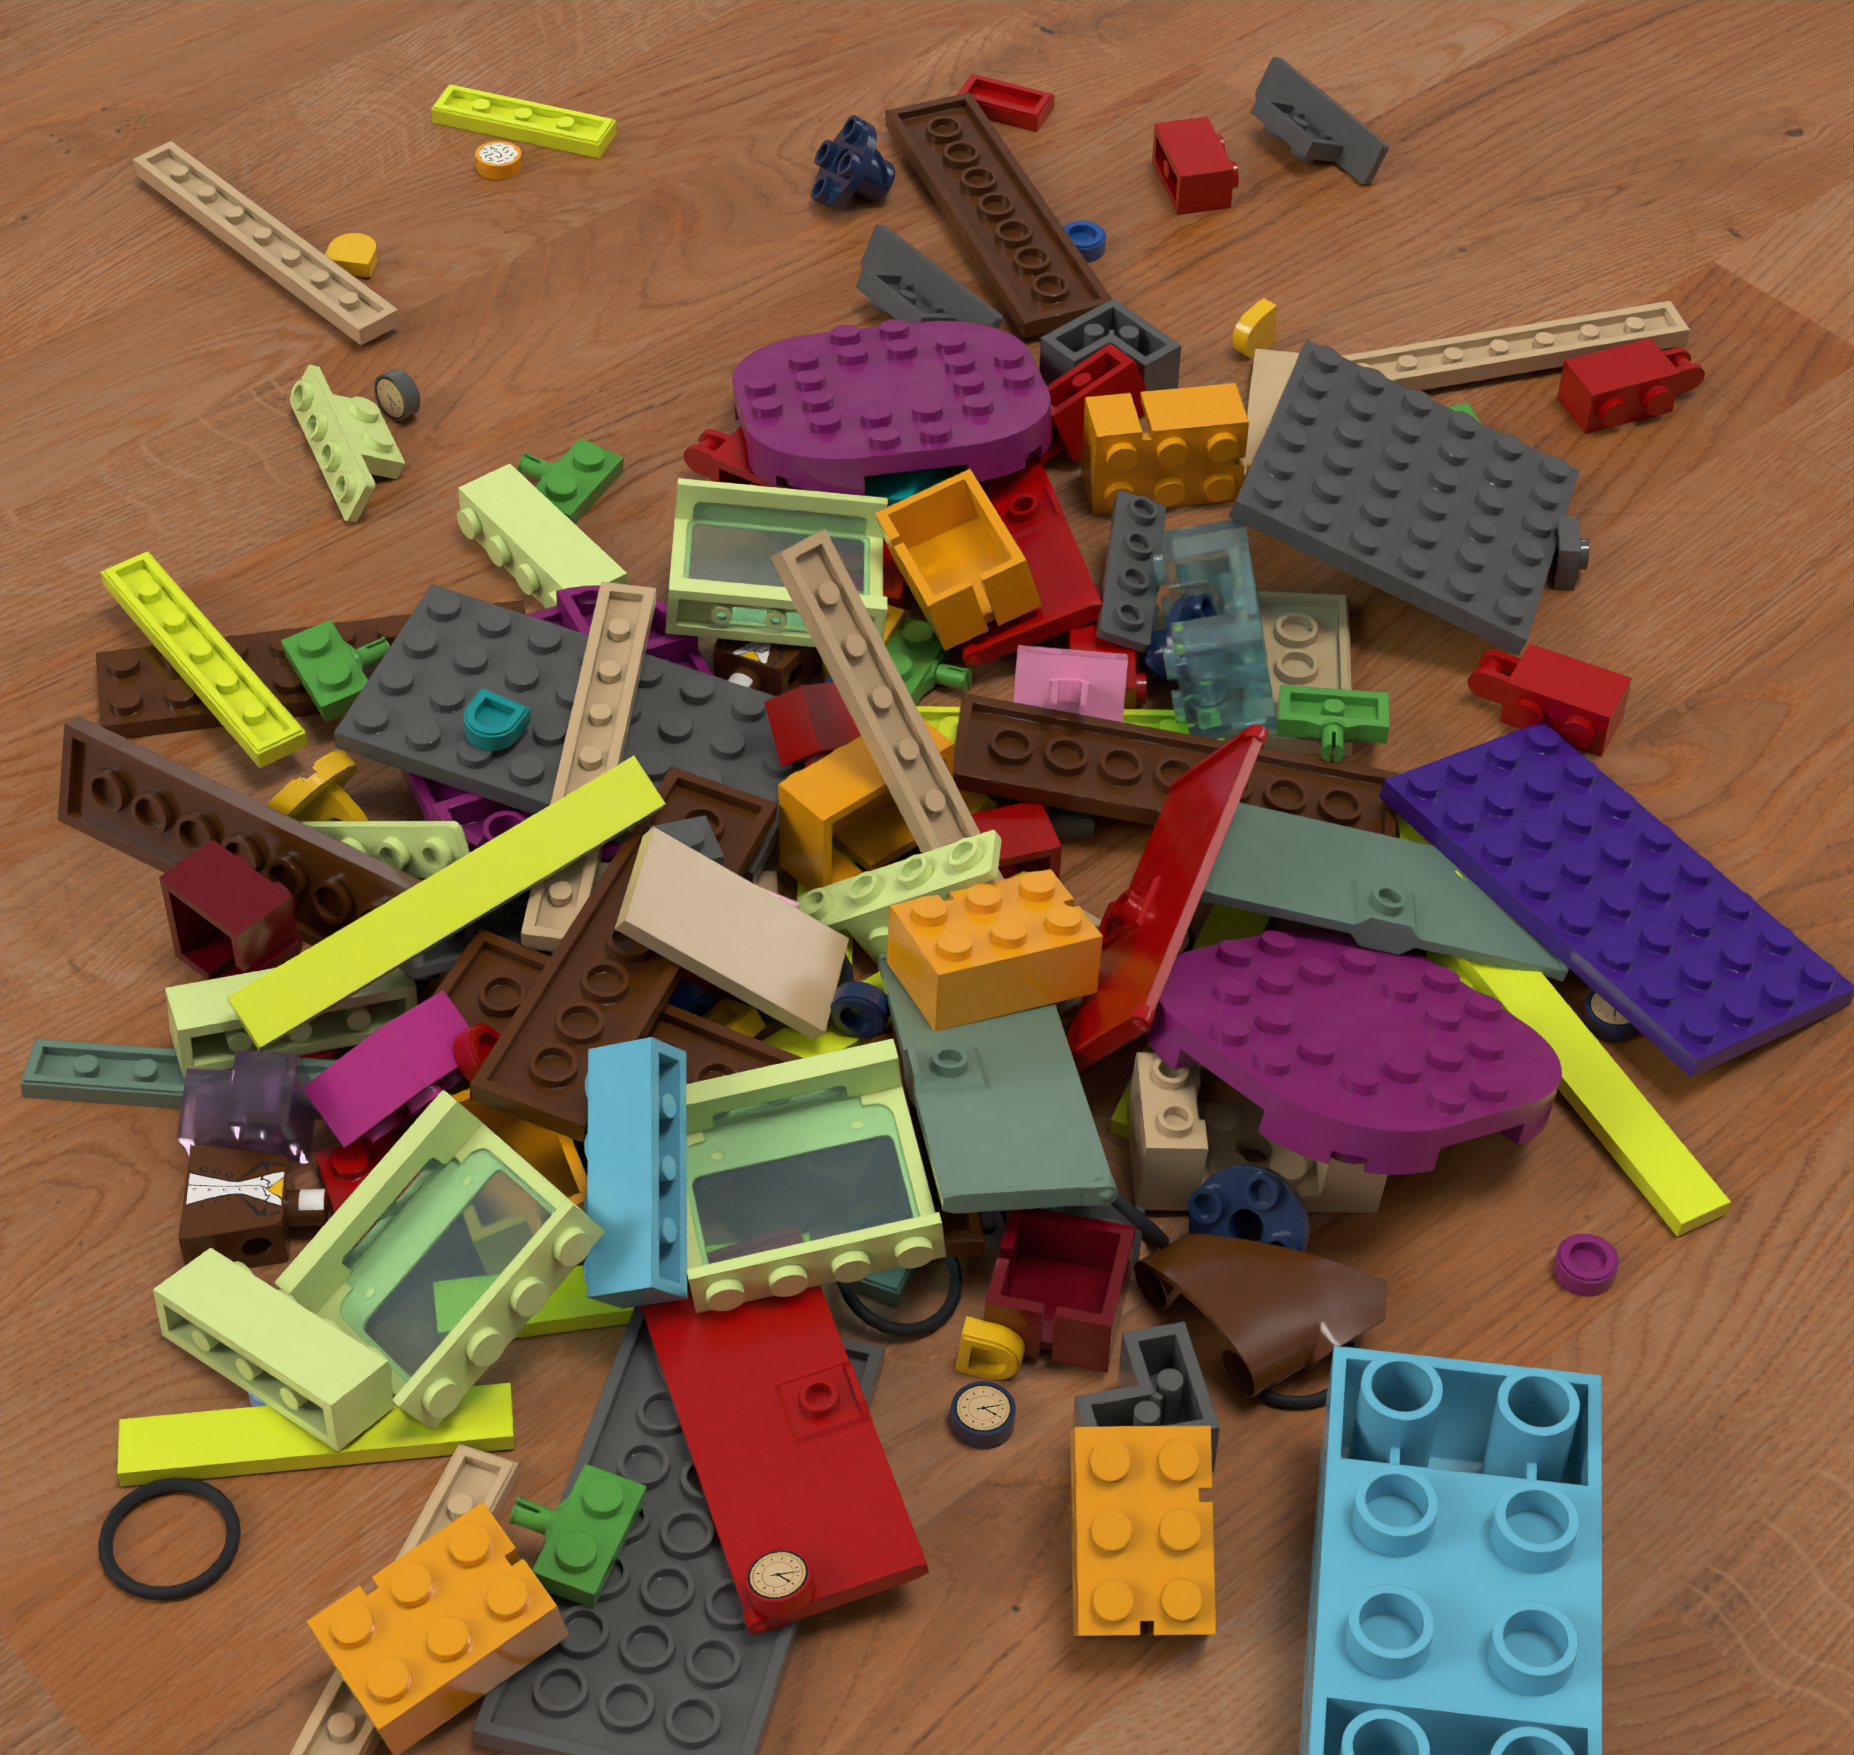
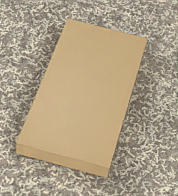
M1244 590L1243 730L1251 724L1264 726L1268 730L1269 735L1263 748L1283 752L1321 754L1322 739H1298L1296 737L1277 736L1280 685L1352 690L1349 595ZM1344 741L1345 755H1352L1353 742ZM1331 748V754H1334L1333 748Z
M655 827L651 828L642 837L615 926V930L805 1036L815 1040L825 1033L831 1012L830 1005L837 988L849 938Z

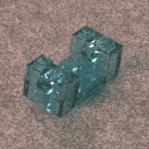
M1230 519L1161 531L1162 553L1153 554V563L1157 585L1168 584L1170 596L1161 597L1166 628L1172 606L1179 598L1184 596L1208 594L1218 614L1217 616L1170 624L1173 646L1163 647V656L1168 680L1178 678L1180 690L1171 691L1176 723L1187 722L1189 734L1212 739L1236 736L1251 724H1260L1267 730L1278 729L1260 603L1246 524ZM1202 584L1200 586L1192 587V585Z

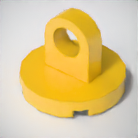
M344 750L332 751L318 759L312 767L315 771L313 775L308 779L299 777L296 780H291L266 805L299 822L332 821L333 818L340 819L341 821H369L360 807L343 789L357 770V765Z

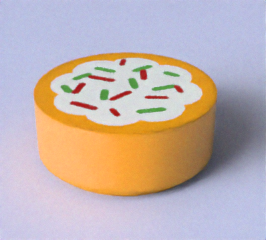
M492 141L481 145L475 152L476 170L478 174L487 179H509L519 174L522 169L521 150L513 143Z

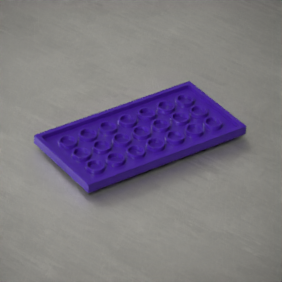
M1543 721L1540 725L1528 726L1390 777L1383 782L1379 798L1428 842L1435 846L1458 869L1690 1077H1694L1840 1010L1851 1003L1854 996V985L1836 971L1834 966L1817 955L1797 938L1789 928L1783 926L1749 894L1738 888L1718 871L1709 860L1703 858L1670 827L1659 821L1639 804L1631 794L1619 787L1599 770L1592 761L1586 759L1560 737L1558 732L1547 726Z

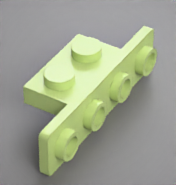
M308 365L302 379L297 381L292 388L290 397L291 407L344 520L356 523L375 488V482L371 474L398 480L406 463L377 404L364 397L348 398L332 394L320 367Z
M456 821L301 822L416 878H428L470 853L462 825Z
M990 830L922 854L913 855L905 860L872 871L860 873L857 876L822 888H815L799 896L797 901L799 902L798 910L837 932L847 929L872 960L878 964V955L887 952L890 905L938 894L942 900L946 901L949 900V892L969 888L976 884H983L994 880L998 875L1002 839L995 830Z

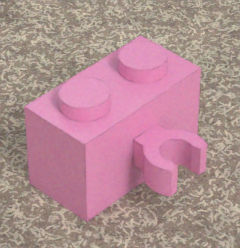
M1018 645L1013 702L1123 722L1128 656L1127 654Z

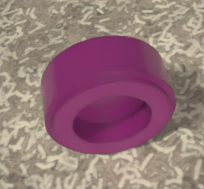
M1575 1234L1560 1243L1556 1252L1553 1271L1559 1284L1567 1291L1580 1296H1597L1608 1291L1614 1284L1619 1266V1258L1614 1247L1603 1238L1592 1234Z

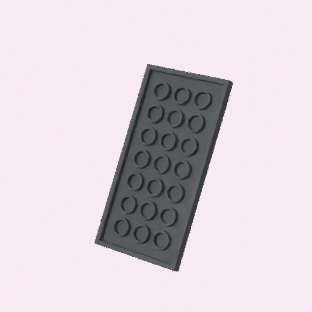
M431 584L335 730V747L536 814L551 803L589 635ZM645 654L622 762L635 756L656 790L673 766L778 803L776 820L742 876L744 879L755 884L779 839L778 784L786 780L791 774L805 769V764L781 767L764 701L776 696ZM481 688L531 708L530 724L516 742L505 749L496 751L479 749L473 746L465 737L464 711ZM632 828L615 837L612 841L623 844Z
M637 1306L631 1315L560 1503L570 1495L585 1464L647 1486L646 1500L594 1609L548 1592L560 1611L569 1636L486 1693L472 1730L474 1745L515 1755H759L802 1619L760 1635L748 1633L743 1618L744 1611L641 1307ZM840 1337L870 1409L885 1362V1346Z

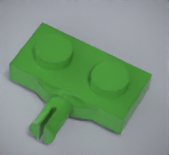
M580 438L561 459L552 463L542 460L529 452H525L519 460L517 469L520 473L540 480L535 487L576 524L623 473L624 457Z
M905 618L886 649L914 704L917 706L922 696L935 686H938V684L967 691L972 682V669L945 664L953 648L944 650L928 622Z
M331 620L281 640L286 658L325 722L348 712L368 681L364 669L380 663L390 648L388 641L383 636L381 639L355 649L343 641Z
M1280 685L1277 736L1296 737L1298 739H1322L1321 757L1325 761L1330 762L1331 748H1333L1334 763L1344 758V741L1359 744L1367 742L1387 744L1389 732V693Z
M585 1464L570 1495L555 1510L524 1499L522 1496L517 1498L516 1505H513L509 1517V1523L545 1535V1545L532 1571L547 1592L594 1609L646 1500L647 1486Z

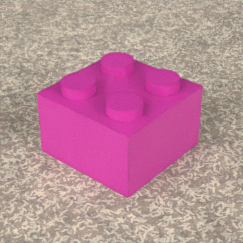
M443 990L381 1026L303 1086L302 1090L344 1148L365 1135L373 1144L400 1124H405L424 1111L426 1105L430 1104L442 1090L448 1092L466 1079L455 1061L453 1041L455 1036L469 1028V1025Z

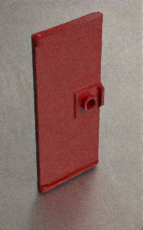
M1033 451L1030 453L1029 459L1025 461V468L1006 476L981 481L979 484L1027 560L1042 606L1000 626L993 620L987 623L989 631L959 644L961 656L968 668L982 666L997 658L1018 650V645L1030 646L1097 620L1103 606L1053 486L1048 479L1039 455L1033 454ZM961 465L947 467L950 477L963 472Z
M1260 724L1249 725L1234 738L1172 782L1129 888L1116 901L1108 904L1098 931L1103 936L1097 993L1083 996L1066 1036L1078 1073L1150 1030L1156 1015V1006L1259 751L1263 749L1269 732L1264 726Z
M799 1228L789 1229L707 1255L709 1264L800 1244L804 1243ZM687 1275V1299L640 1306L744 1611L743 1618L749 1634L760 1635L784 1627L788 1623L911 1582L929 1573L926 1559L873 1424L865 1396L853 1365L848 1359L821 1285L806 1288L794 1296L779 1297L775 1295L744 1302L740 1306L728 1311L709 1310L696 1313ZM780 1547L795 1549L808 1558L812 1567L815 1592L811 1601L802 1610L785 1617H769L757 1612L749 1602L744 1584V1573L748 1564L757 1555L769 1549Z

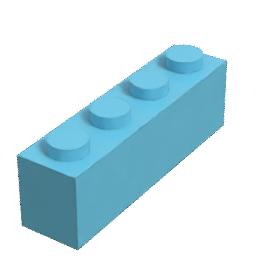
M653 1037L588 1049V1073L585 1078V1092L588 1098V1134L584 1142L585 1155L588 1160V1179L584 1213L606 1232L591 1248L584 1262L587 1297L622 1309L687 1299L686 1052Z

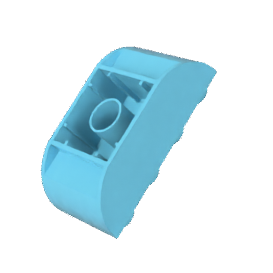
M1334 1346L1326 1399L1315 1506L1299 1755H1602V1375Z

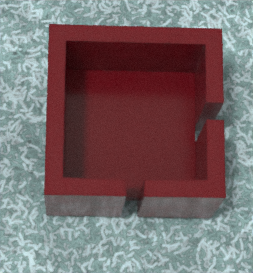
M212 840L159 877L175 956L206 980L215 979L234 964L236 966L220 978L277 968L301 953L303 943L297 932L294 915L296 903L292 894L280 882H271L258 873L242 854H232L215 840Z
M1040 1208L1010 1210L1000 1245V1258L997 1257L985 1300L984 1320L1006 1326L1015 1331L1025 1344L1023 1356L1039 1359L1041 1349L1052 1351V1362L1108 1372L1132 1273L1136 1227Z

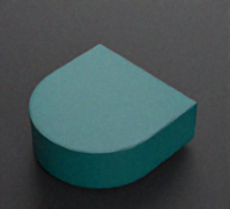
M481 688L464 711L465 737L473 746L488 751L505 749L515 743L530 724L531 708Z

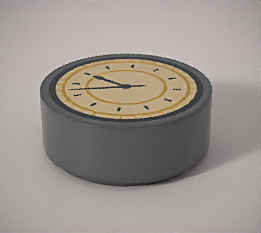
M392 369L376 378L374 382L375 397L381 410L387 417L393 421L400 422L417 414L420 408V394L415 382L407 373L400 369Z

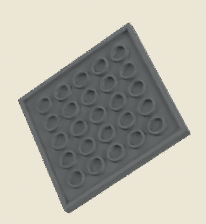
M1306 339L1232 506L1229 517L1505 650L1519 655L1528 640L1557 546L1556 525L1558 516H1566L1579 470L1569 466L1560 457L1546 455L1523 444L1514 435L1500 433L1479 423L1472 415L1466 412L1454 411L1432 400L1426 393L1420 390L1404 387L1386 378L1383 373L1374 368L1363 367L1340 356L1331 347L1317 345Z

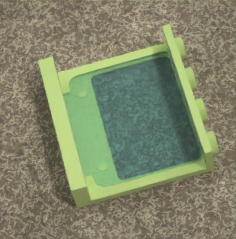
M678 478L665 633L816 647L770 557L808 536L826 529L883 641L887 616V597L883 596V534L875 513L887 508L888 498Z
M894 1039L686 1084V1271L696 1313L709 1310L728 1311L748 1301L775 1295L779 1297L794 1296L806 1288L837 1281L844 1283L856 1282L872 1273L899 1267L917 1268L929 1263L931 1260L946 1257L942 1221L939 1212L936 1213L902 1087L899 1058Z
M442 1090L274 1283L281 1290L285 1291L287 1295L291 1294L298 1304L320 1318L327 1317L333 1320L342 1332L364 1346H373L382 1352L392 1369V1390L396 1395L392 1401L399 1408L434 1431L444 1418L456 1409L463 1396L488 1367L500 1358L507 1345L532 1316L543 1308L550 1295L575 1266L586 1258L591 1248L606 1231L445 1090Z

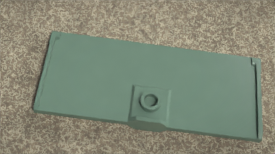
M1240 802L1200 898L1201 902L1215 903L1350 933L1359 946L1399 955L1418 948L1513 970L1542 972L1545 977L1554 978L1559 981H1564L1568 972V967L1458 869L1435 846ZM1455 871H1458L1462 875V877H1460Z
M887 952L878 955V969L885 994L887 995L888 1006L903 1058L904 1078L911 1106L916 1107L942 1210L956 1214L1081 1205L1097 1206L1115 1202L1118 1198V1190L1112 1177L1055 1003L934 1032L887 964Z

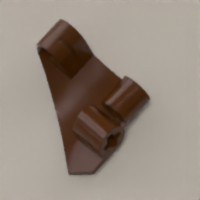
M1186 1234L1136 1262L1134 1266L1137 1284L1143 1296L1155 1309L1163 1312L1187 1298L1212 1322L1227 1341L1220 1353L1224 1371L1236 1390L1248 1398L1259 1395L1304 1367L1307 1371L1317 1368L1332 1359L1334 1346H1350L1360 1335L1385 1320L1387 1281L1322 1257L1258 1241L1227 1236Z

